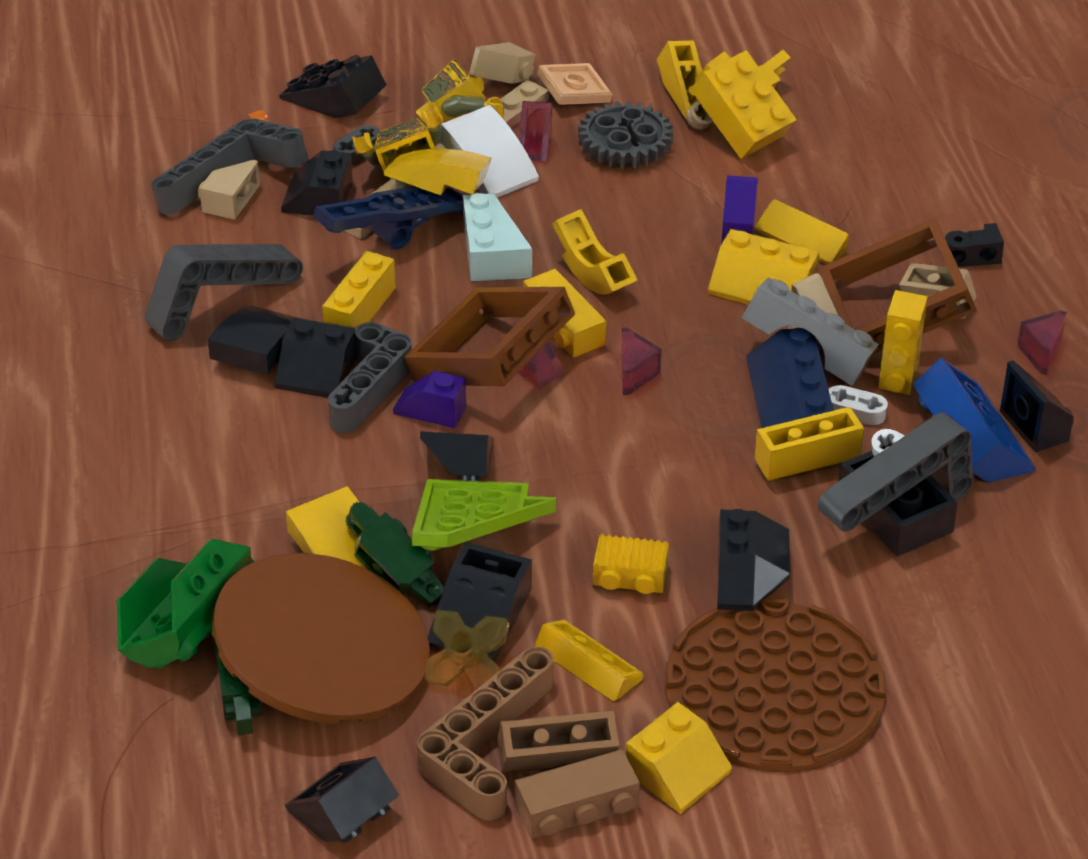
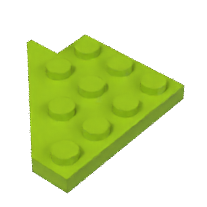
M427 479L412 532V546H421L425 550L451 547L556 512V497L529 496V483Z

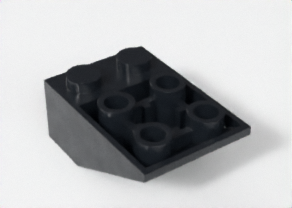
M354 55L343 61L333 59L321 65H318V63L307 65L302 70L303 74L287 83V88L279 97L282 100L337 118L357 114L387 84L372 55L364 57Z
M465 542L451 567L427 638L429 646L495 663L532 590V559Z

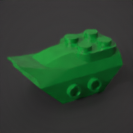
M210 539L188 563L163 558L154 559L117 599L118 651L131 661L142 664L147 669L155 667L156 670L165 667L177 659L180 662H184L194 656L198 651L197 645L212 634L213 611L223 586L235 573L255 562L251 558V547Z

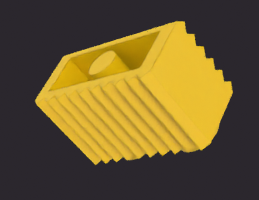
M602 533L598 538L593 563V585L602 586L608 590L622 588L637 590L643 594H650L652 592L663 593L668 567L669 543L659 540L655 542L652 539L647 541L645 538L640 540L638 537L633 539L632 537L626 538L624 536L620 538L617 535L612 537L610 534L605 536Z

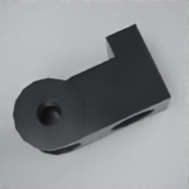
M996 223L984 224V230L952 231L946 234L945 240L958 267L1002 264L1004 240Z

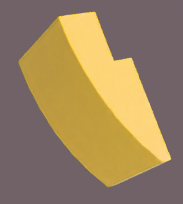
M456 149L418 150L399 155L385 169L383 175L441 195L448 186L474 194L484 182L492 158Z
M348 486L286 511L287 531L303 553L335 557L366 568L354 556L355 544L358 538L351 532V529H348L345 522L350 507L353 503L359 502Z

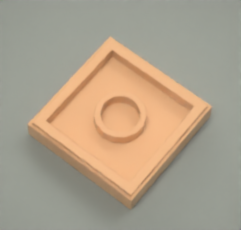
M590 63L539 65L537 75L559 105L611 102V91Z

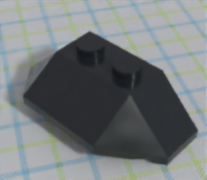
M720 509L717 609L754 611L762 600L772 595L790 579L789 529L757 511Z

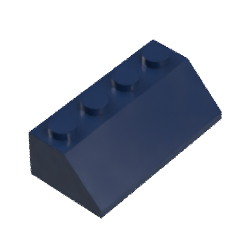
M803 328L780 329L747 355L746 361L761 428L834 411L816 338L811 332Z

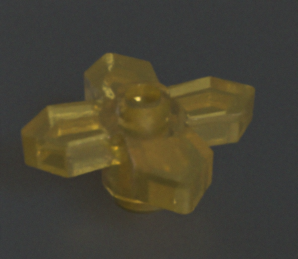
M437 610L433 632L444 643L445 649L427 660L425 672L427 683L449 686L465 671L475 689L479 688L500 671V668L487 654L506 643L509 629L507 619L485 616L478 624L470 628L466 627L458 612ZM471 647L467 652L462 653L464 649Z

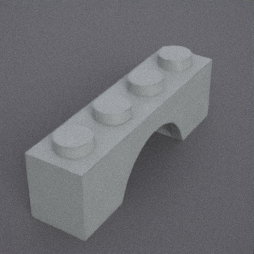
M769 277L757 288L742 316V319L768 335L785 326H797L811 332L823 347L825 354L824 369L852 386L862 375L879 346L866 332L854 330L846 325L844 320L838 315L826 313L818 308L812 299L798 296L790 291L784 282L776 279L772 280Z

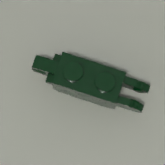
M365 502L353 503L345 522L348 529H351V532L358 538L355 544L354 556L369 571L388 581L404 596L410 592L426 606L430 607L441 598L445 587L431 569L435 562L432 560L430 552L421 546H412V538L407 534L405 526L398 519H392L386 512L379 516Z
M215 641L225 721L236 719L238 735L253 733L252 717L262 716L261 701L248 692L249 687L237 676H231L218 656L219 649Z

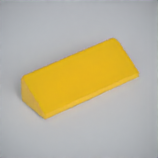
M776 199L768 205L755 226L754 231L771 239L818 251L819 262L824 264L838 260L848 252V233Z
M566 620L545 623L541 627L535 647L548 649L556 663L611 701L620 699L643 680V672Z

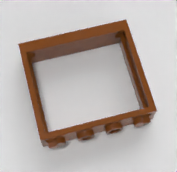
M936 218L818 268L838 316L844 320L846 325L853 328L838 292L839 288L938 247L955 285L928 296L923 334L977 311ZM965 299V303L957 306L956 302ZM887 314L853 328L854 330L866 332L872 337L874 342L879 344L874 354L883 351Z
M476 287L404 359L415 382L433 371L466 378V386L504 387L575 315V311L565 287ZM482 308L484 313L480 315L479 310ZM489 317H523L488 353H453Z

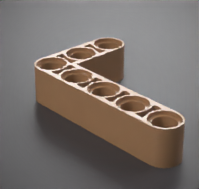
M536 646L526 649L418 737L417 760L419 773L483 820H497L506 813L507 781L500 771L475 753L498 734L501 721L516 720L553 688L554 658L552 653L544 647Z

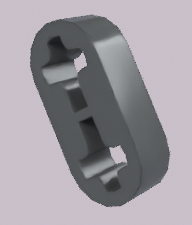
M372 125L360 126L337 140L333 145V150L351 153L352 165L364 159V156L356 154L352 137L364 136V133H369L371 142L374 145L380 130Z

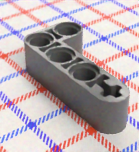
M366 322L356 328V352L360 363L328 397L330 427L334 431L349 433L357 429L410 373L404 359L412 350L409 336L374 322Z

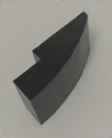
M256 306L241 308L226 318L208 338L209 357L212 360L268 375L275 364L279 363L283 337L292 319L298 317Z

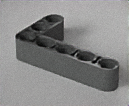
M246 119L238 122L152 181L151 187L159 212L166 215L177 213L197 200L198 188L201 182L205 181L213 170L254 159L284 167H297L305 164L309 157L302 131L298 128L259 119Z
M279 244L175 245L164 256L145 313V321L166 341H174L184 333L200 286L290 284L296 281L302 274L303 263L284 246Z
M940 412L828 488L819 498L817 508L841 531L847 532L929 475L955 500H959L968 493L973 484L971 435L948 414Z

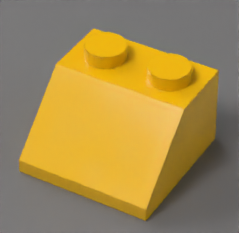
M679 702L626 742V757L640 784L679 814L686 811L732 773V766L707 723Z

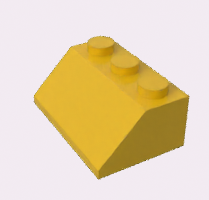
M730 229L720 246L708 287V294L749 305L757 288L768 277L772 280L776 279L784 282L791 291L792 284L817 273L819 252L775 239H768L744 231Z

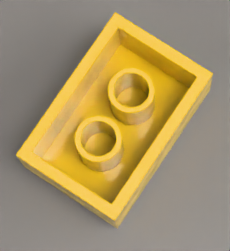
M747 50L704 71L691 88L693 94L740 159L783 137L797 121Z

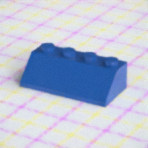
M941 357L913 383L920 394L917 398L919 403L928 412H931L933 416L944 412L970 433L973 477L977 475L989 483L1031 473L1036 469L980 384Z

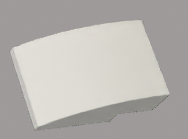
M491 105L441 124L443 138L440 143L446 149L469 151L492 158L486 178L478 188L481 193H494L496 198L539 181L536 169L524 147L508 124Z

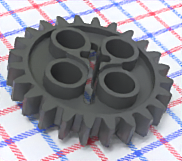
M616 101L613 107L604 103V109L594 107V113L587 112L586 118H581V125L578 126L579 145L582 146L583 152H589L590 159L598 157L599 164L609 161V167H612L615 163H620L622 169H624L626 164H630L633 168H636L637 163L648 166V160L658 162V156L665 157L666 151L671 150L673 124L669 123L668 116L662 117L661 110L653 112V106L642 108L641 102L636 106H632L631 101H627L626 105H621Z

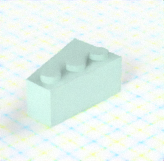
M494 193L463 195L464 231L470 281L532 278V248Z

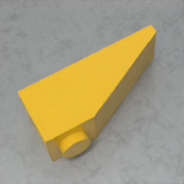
M694 40L668 41L657 57V62L664 86L686 119L687 111L698 101L691 88L696 83L695 79L702 71ZM700 111L696 112L697 117L702 116V118H705L703 113L700 114Z

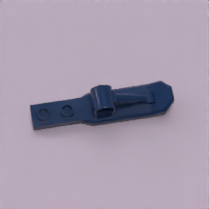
M416 186L376 192L362 199L316 206L314 218L331 233H340L343 230L366 228L373 225L372 230L378 237L394 250H399L410 242L414 228L428 221L430 217L454 212L463 214L464 194L447 187L441 195Z

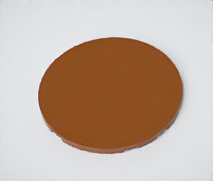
M290 553L270 556L255 561L239 570L227 581L218 596L213 611L212 637H214L219 649L218 656L231 676H237L249 687V693L267 705L305 720L339 724L340 720L358 719L359 722H366L386 716L388 711L407 703L420 687L427 670L430 653L428 635L422 619L413 605L398 589L382 577L364 567L339 558L311 553Z
M765 598L754 611L715 608L689 624L673 644L665 670V693L668 705L671 708L679 702L704 720L728 761L733 764L762 771L793 772L813 769L835 762L856 750L872 734L882 715L886 696L885 672H883L877 659L878 654L868 639L852 624L840 616L812 604L810 607L789 603L790 599Z

